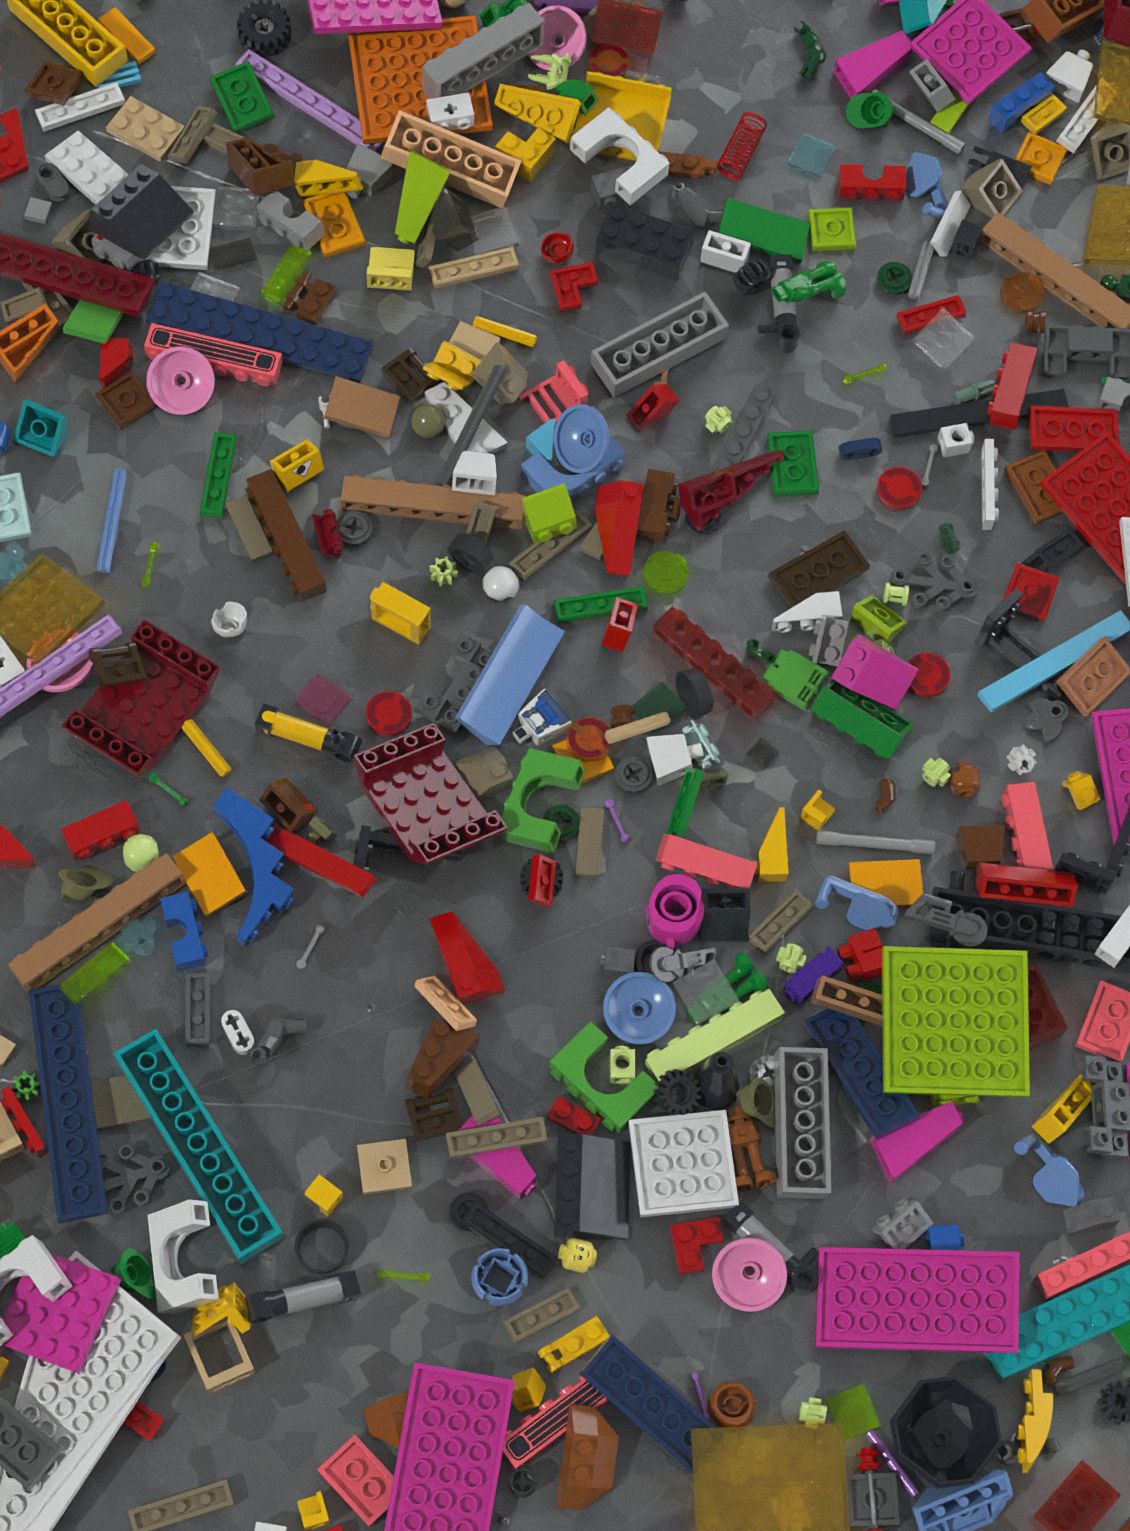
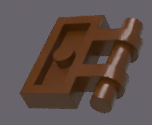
M304 271L302 276L296 279L292 292H289L285 297L286 302L283 305V309L290 311L294 306L298 308L296 311L297 317L317 325L336 294L337 287L319 278L315 280L314 284L308 282L311 274ZM302 291L307 292L304 300L299 298Z

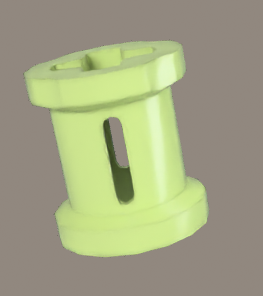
M885 583L883 603L888 601L902 603V606H906L909 586L898 587Z

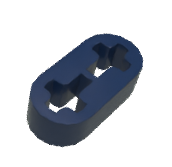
M878 438L848 441L838 447L841 459L846 461L874 457L882 452L881 442Z

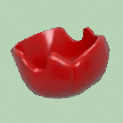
M555 232L548 234L543 239L540 250L547 262L560 265L571 259L574 245L568 234Z

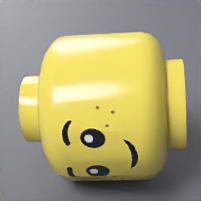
M570 1238L566 1244H561L558 1252V1258L562 1259V1266L565 1269L585 1273L589 1268L592 1269L597 1257V1251L591 1242L577 1238Z

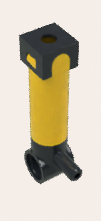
M263 703L255 721L257 733L272 737V734L331 754L339 761L345 763H354L353 756L358 753L362 744V739L355 734L349 732L340 733L336 728L331 730L279 712V708Z

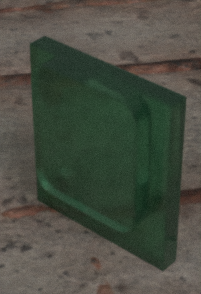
M662 681L632 706L634 713L640 719L661 712H667L670 722L687 709V706ZM666 726L654 729L652 731L655 734H657Z

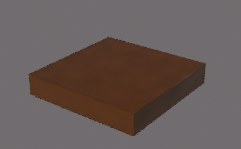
M43 62L24 90L25 95L64 106L84 77L83 71Z
M133 371L95 393V398L120 430L158 407Z

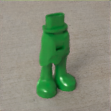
M828 260L820 262L815 269L809 272L804 270L786 280L780 281L777 286L772 287L771 291L778 302L785 301L790 303L811 299L812 296L824 291H828L832 298L842 297L846 291V284L842 273H836V265ZM814 280H820L817 283L811 284Z
M741 951L735 957V967L723 978L712 982L702 990L696 1000L692 1001V1006L686 1009L685 1012L697 1026L703 1020L708 1022L709 1018L723 1013L734 1004L741 1002L739 999L748 993L767 989L769 984L760 971H754L753 963ZM750 974V976L734 990L728 989L738 980Z

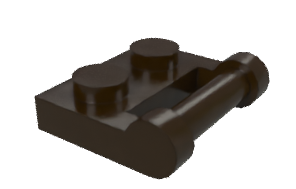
M413 348L407 349L381 368L382 373L409 403L425 391L437 386L441 379L435 380L427 375L428 372L423 370L425 364L417 357V352ZM406 362H411L426 380L422 381Z
M128 642L124 646L105 649L96 647L89 649V659L93 662L101 688L142 682L147 678L134 642ZM121 655L129 656V658L107 662L103 661V658Z
M452 1088L446 1089L444 1093L430 1096L428 1099L412 1100L411 1098L405 1100L416 1142L458 1131L463 1126ZM444 1102L449 1104V1107L416 1114L417 1109Z

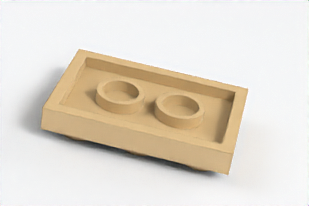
M130 96L107 125L106 130L109 134L162 162L175 145L185 126Z

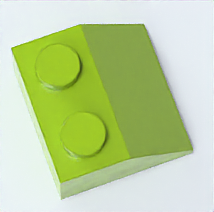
M565 483L522 498L524 521L534 544L546 542L555 536L568 534L577 529L576 516Z

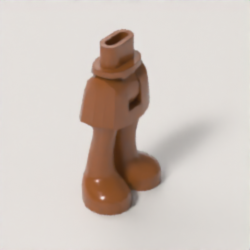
M741 1106L726 1109L731 1150L736 1169L737 1192H747L754 1188L743 1150L748 1149L756 1188L761 1189L778 1181L776 1173L773 1170H766L759 1147L763 1138L754 1121L743 1112Z

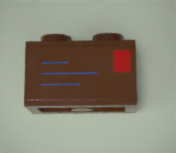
M287 778L270 783L259 799L290 832L306 827L318 811Z

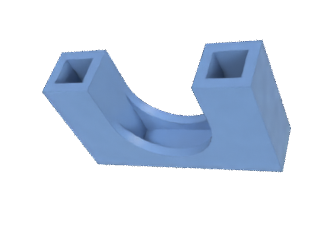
M609 434L607 454L602 463L593 471L577 475L559 473L537 452L521 464L520 475L537 493L565 483L572 502L577 496L585 495L595 483L599 484L604 481L607 474L613 470H619L624 465L625 451Z

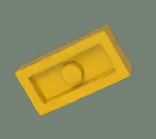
M1051 94L1023 115L1020 122L1033 134L1037 135L1065 114L1067 107L1054 94Z

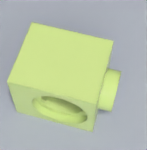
M617 1046L615 1049H611L609 1056L610 1084H630L635 1079V1049H629L627 1046ZM624 1060L629 1066L621 1069L616 1065V1062Z

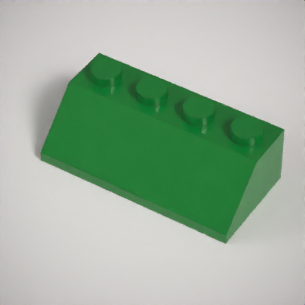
M834 679L822 688L811 707V710L815 712L817 717L822 720H828L835 725L837 730L850 734L857 743L867 745L874 750L876 755L888 760L897 752L915 726V724L884 704L850 690Z

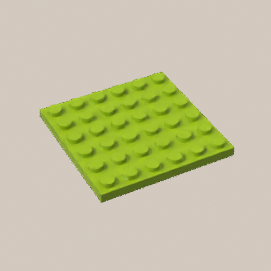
M882 947L883 1093L1029 1097L1027 951Z

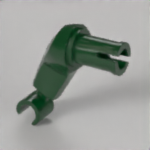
M800 21L803 24L802 28L799 30L794 27V31L803 37L802 42L807 48V56L809 58L799 74L811 81L819 64L825 62L827 54L823 43L814 32H811L810 26Z

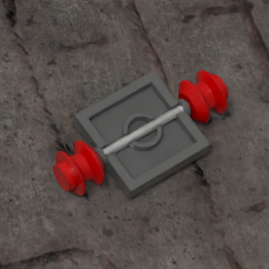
M875 1447L861 1448V1452L856 1454V1456L862 1459V1463L857 1465V1468L865 1471V1474H846L844 1476L848 1528L869 1527L866 1531H885L880 1526L900 1525L896 1473H875L876 1470L882 1467V1464L877 1462V1457L882 1453L876 1451Z

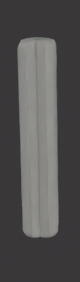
M925 241L922 246L908 293L910 299L918 300L920 298L934 247L929 241Z

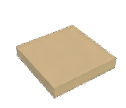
M460 321L449 343L483 360L495 343L501 342V338Z

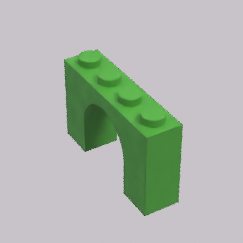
M531 748L528 749L526 756L522 758L520 772L513 780V789L510 797H507L505 800L504 812L501 818L507 825L508 830L498 834L502 841L554 853L562 832L556 822L528 815L526 813V803L534 791L544 786L554 785L578 791L586 772L581 760Z
M590 1021L550 1060V1073L556 1080H563L568 1085V1091L574 1097H581L586 1102V1108L595 1115L597 1113L604 1119L602 1121L603 1124L610 1131L615 1130L620 1134L629 1125L628 1121L635 1119L657 1097V1094H654V1089H657L658 1086L655 1085L656 1082L642 1071L619 1093L603 1094L594 1090L588 1084L584 1071L587 1064L607 1045L608 1037Z

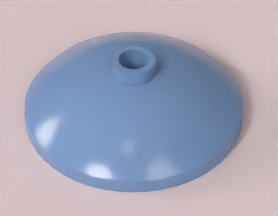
M578 404L566 409L559 417L554 429L553 443L557 458L566 469L575 473L593 471L602 463L609 448L608 425L603 415L596 408L590 405Z
M633 972L618 978L609 987L603 1002L604 1018L612 1033L627 1043L637 1045L652 1043L664 1036L670 1029L676 1013L675 999L668 985L646 972ZM636 1007H641L643 1009V1013L641 1015H637L634 1012V1009Z

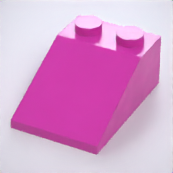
M859 634L853 638L831 678L850 690L897 709L919 669Z

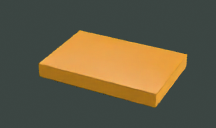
M346 192L321 194L303 200L305 211H308L322 221L325 235L318 243L324 258L366 245L365 238Z
M214 832L209 833L172 856L206 917L211 916L248 893Z
M920 859L849 862L850 883L887 897L897 908L910 907L923 894Z

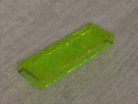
M291 244L260 292V297L280 307L296 279L312 257V251H306L301 247L298 248Z
M111 942L61 983L59 988L76 1005L126 964L129 958Z

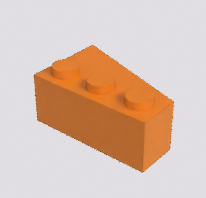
M46 303L0 331V363L15 383L59 331L58 320Z

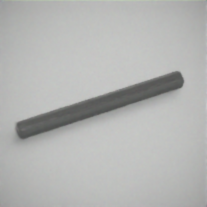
M499 364L493 366L437 480L439 486L451 484L455 466L462 452L467 451L504 377L506 369Z

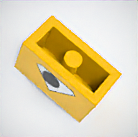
M308 439L270 461L271 468L279 485L287 492L324 470L320 450Z

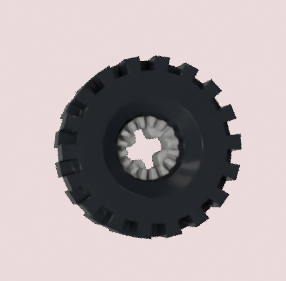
M258 0L259 4L255 5L253 1L250 3V8L247 6L243 7V13L240 12L238 15V39L241 46H244L245 51L250 49L256 54L261 53V57H266L265 54L268 53L270 57L275 56V51L278 53L283 52L282 46L287 48L288 41H291L290 16L287 14V10L284 7L281 9L280 4L277 2L275 5H272V0H267V3H263V0ZM261 28L268 29V31L265 33L261 31Z

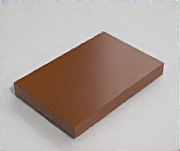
M1045 450L1005 466L1004 470L1035 525L1063 514L1062 510L1039 485L1043 479L1056 470Z

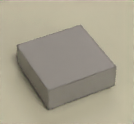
M30 197L24 214L25 220L46 225L52 209V202Z

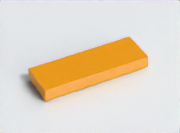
M116 7L98 18L99 23L125 45L126 52L138 64H141L156 53L155 48Z

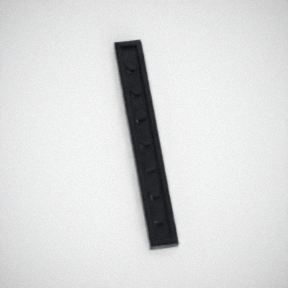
M1064 389L1026 394L1019 419L1028 418L1029 406L1069 407ZM995 399L891 414L890 422L894 438L940 431V428L967 423L968 427L989 424L991 415L987 414L989 402H994Z

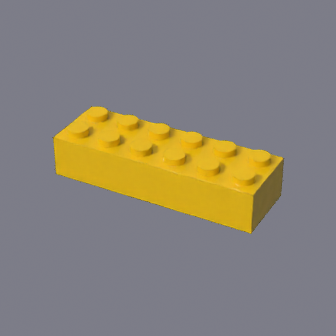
M7 0L8 8L13 14L75 69L83 71L84 77L97 87L128 62L125 45L74 0Z

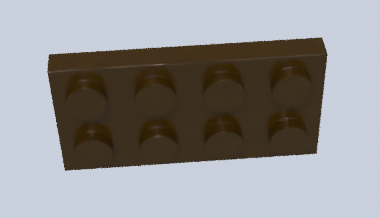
M844 530L769 572L768 577L791 609L815 593L830 592L869 570L870 565Z

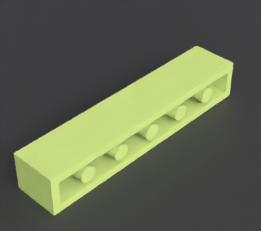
M770 989L764 992L759 990L750 996L749 1001L743 1004L742 1002L734 1004L729 1008L730 1011L724 1015L719 1013L713 1016L705 1026L701 1027V1025L692 1028L688 1032L689 1035L684 1038H674L667 1044L668 1047L660 1051L658 1048L650 1052L645 1061V1068L655 1082H660L659 1076L661 1074L666 1075L665 1072L668 1070L673 1071V1069L690 1073L701 1067L714 1053L727 1052L783 1020L785 1012Z

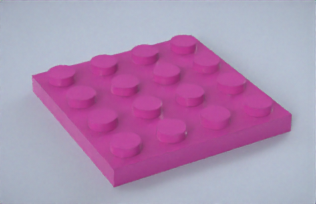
M959 0L909 45L923 61L927 59L943 81L968 106L1031 52L1032 49L984 0Z
M51 1254L72 1284V1287L52 1302L42 1295L31 1277L21 1276L2 1318L13 1336L4 1342L2 1346L80 1374L121 1279Z

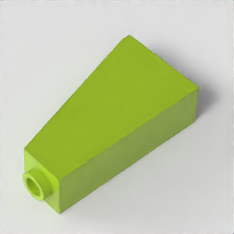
M411 150L408 157L395 234L399 235L397 239L408 245L410 242L415 244L451 170Z

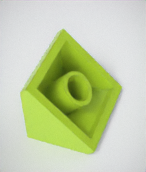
M873 595L856 603L850 618L852 623L875 641L882 639L888 645L908 623Z

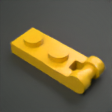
M595 1316L553 1343L543 1347L537 1353L541 1359H545L548 1364V1371L550 1374H553L604 1343L609 1334L598 1316ZM557 1350L562 1355V1358L558 1360L553 1355Z

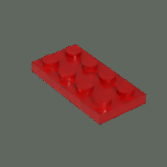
M1029 406L1030 450L1080 452L1107 431L1120 444L1117 410Z

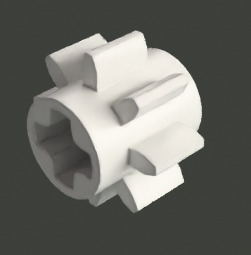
M1024 744L1021 747H1013L1009 755L1006 756L1010 761L1007 766L1019 775L1031 772L1034 764H1037L1033 758L1036 753L1031 748L1028 749Z

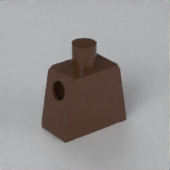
M1004 825L959 827L956 836L965 869H976L978 874L980 863L1000 865L1003 851Z

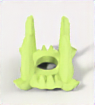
M568 53L565 56H557L555 54L531 56V59L552 64L548 68L550 72H547L548 75L528 74L531 80L547 84L548 90L567 81L568 66L571 64V58Z

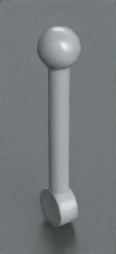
M935 444L929 447L930 455L924 477L921 479L922 487L929 485L928 477L934 454L938 451V447Z
M323 925L316 926V933L302 959L296 963L298 969H305V961L319 935L325 930Z

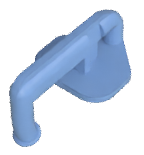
M914 152L906 172L907 192L911 197L918 198L930 190L935 206L928 202L924 205L922 212L923 214L942 219L948 203L940 183L942 170L936 157Z
M828 876L824 879L815 901L817 908H827L829 906L828 897L831 891L852 899L847 912V920L852 925L864 930L874 927L877 930L893 926L899 914L897 906L887 897L834 876Z
M1031 1133L1015 1143L1014 1150L1016 1153L1024 1155L1028 1152V1148L1032 1146L1046 1163L1033 1178L1035 1189L1046 1202L1076 1206L1083 1201L1085 1193L1079 1183L1078 1171L1065 1157L1057 1156L1039 1134Z

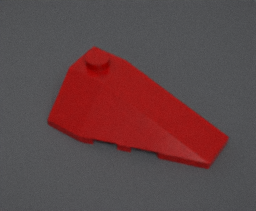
M620 480L597 487L594 511L597 518L607 574L630 577L644 487L643 483Z
M453 911L431 917L430 922L455 997L465 1005L504 993L505 990L497 968Z

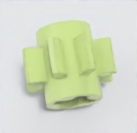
M718 406L712 407L705 415L707 419L705 426L712 433L715 431L724 433L733 422L730 416L732 412L726 406L723 408Z
M448 556L440 560L435 558L436 564L430 565L431 580H437L440 586L446 583L451 585L452 577H458V571L454 570L456 562L451 563L448 560Z
M930 758L923 765L922 770L924 773L922 777L933 787L937 784L943 787L951 776L949 774L950 766L941 758H938L936 761Z
M790 943L786 945V948L780 947L776 961L780 962L779 967L789 973H796L797 968L802 969L807 958L806 955H802L803 948Z
M810 1397L808 1402H801L799 1421H805V1428L816 1430L818 1424L824 1425L827 1406L821 1405L822 1399Z

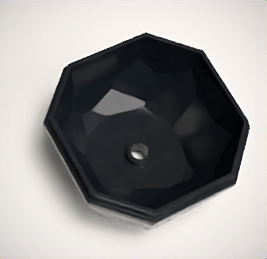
M956 1376L919 1380L890 1420L896 1459L936 1489L973 1485L1003 1443L996 1406ZM942 1435L945 1438V1442L939 1443L936 1436Z

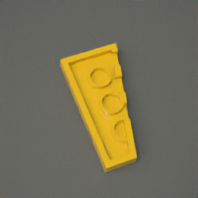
M500 84L494 105L569 143L581 102L578 99Z

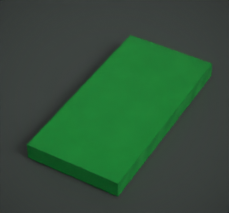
M727 198L718 233L751 243L750 249L769 255L792 254V261L800 264L804 255L810 223Z

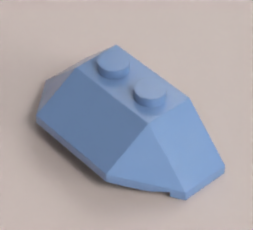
M983 1470L973 1485L936 1489L933 1486L927 1488L912 1509L919 1531H973L994 1522L1003 1510L1007 1500H1010L1014 1494L1006 1470Z

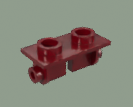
M326 509L323 511V515L312 514L322 554L340 558L344 543L342 542L340 531H333L338 527L335 512H332V509Z

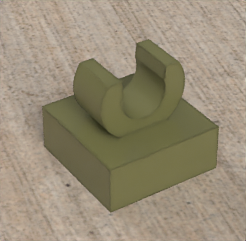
M314 817L309 823L315 829L307 837L313 844L319 845L323 839L332 842L338 835L320 818Z

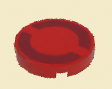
M892 467L885 470L879 477L876 488L879 499L884 505L894 510H903V508L913 507L919 501L922 483L918 475L912 470L905 467Z
M923 652L913 656L908 661L909 664L919 669L909 687L918 696L932 698L940 695L947 688L951 678L950 668L941 656Z
M382 691L374 695L368 702L366 720L369 727L377 734L386 737L404 732L410 725L412 719L411 705L402 694L394 691Z

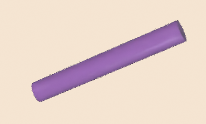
M872 1429L866 1434L867 1438L876 1450L882 1453V1458L891 1470L896 1473L897 1478L912 1497L918 1494L920 1490L876 1431Z

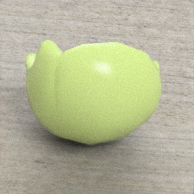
M133 835L127 839L123 846L124 863L135 872L143 870L159 856L157 842L149 835Z

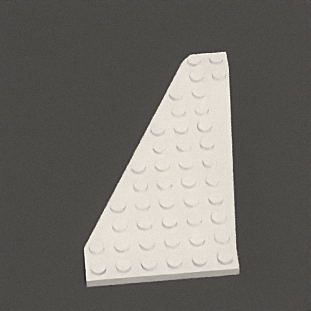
M75 1251L68 1259L101 1271L78 1251ZM120 1286L117 1288L80 1374L31 1356L28 1357L14 1407L62 1447L63 1451L31 1491L26 1489L0 1466V1531L53 1530L165 1358L182 1338Z

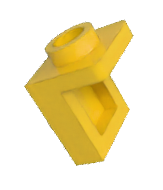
M1077 771L1068 775V779L1062 782L1063 787L1069 788L1076 808L1079 810L1101 800L1090 774Z

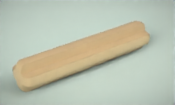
M661 712L607 730L604 736L607 743L612 744L666 726L670 722V717L667 712Z

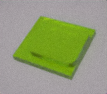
M863 1384L825 1399L844 1442L881 1426Z

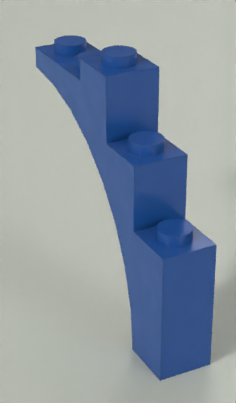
M226 787L213 805V813L223 820L239 838L252 870V903L246 921L236 938L238 943L245 946L248 941L252 943L258 935L259 930L257 928L260 923H266L273 913L271 908L280 913L283 908L287 910L295 899L292 896L294 888L273 875V873L277 875L285 864L282 861L284 853L263 840V838L267 840L275 829L272 827L274 819Z

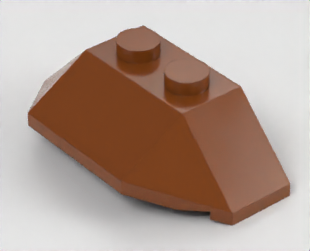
M409 1391L388 1397L363 1410L370 1435L398 1449Z
M570 1404L556 1507L582 1510L612 1489L619 1436L596 1407Z

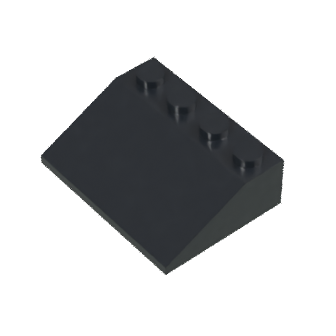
M140 164L90 210L88 229L140 259L145 260L190 218L194 211L160 174Z
M558 1133L554 1237L628 1240L630 1142L585 1134Z

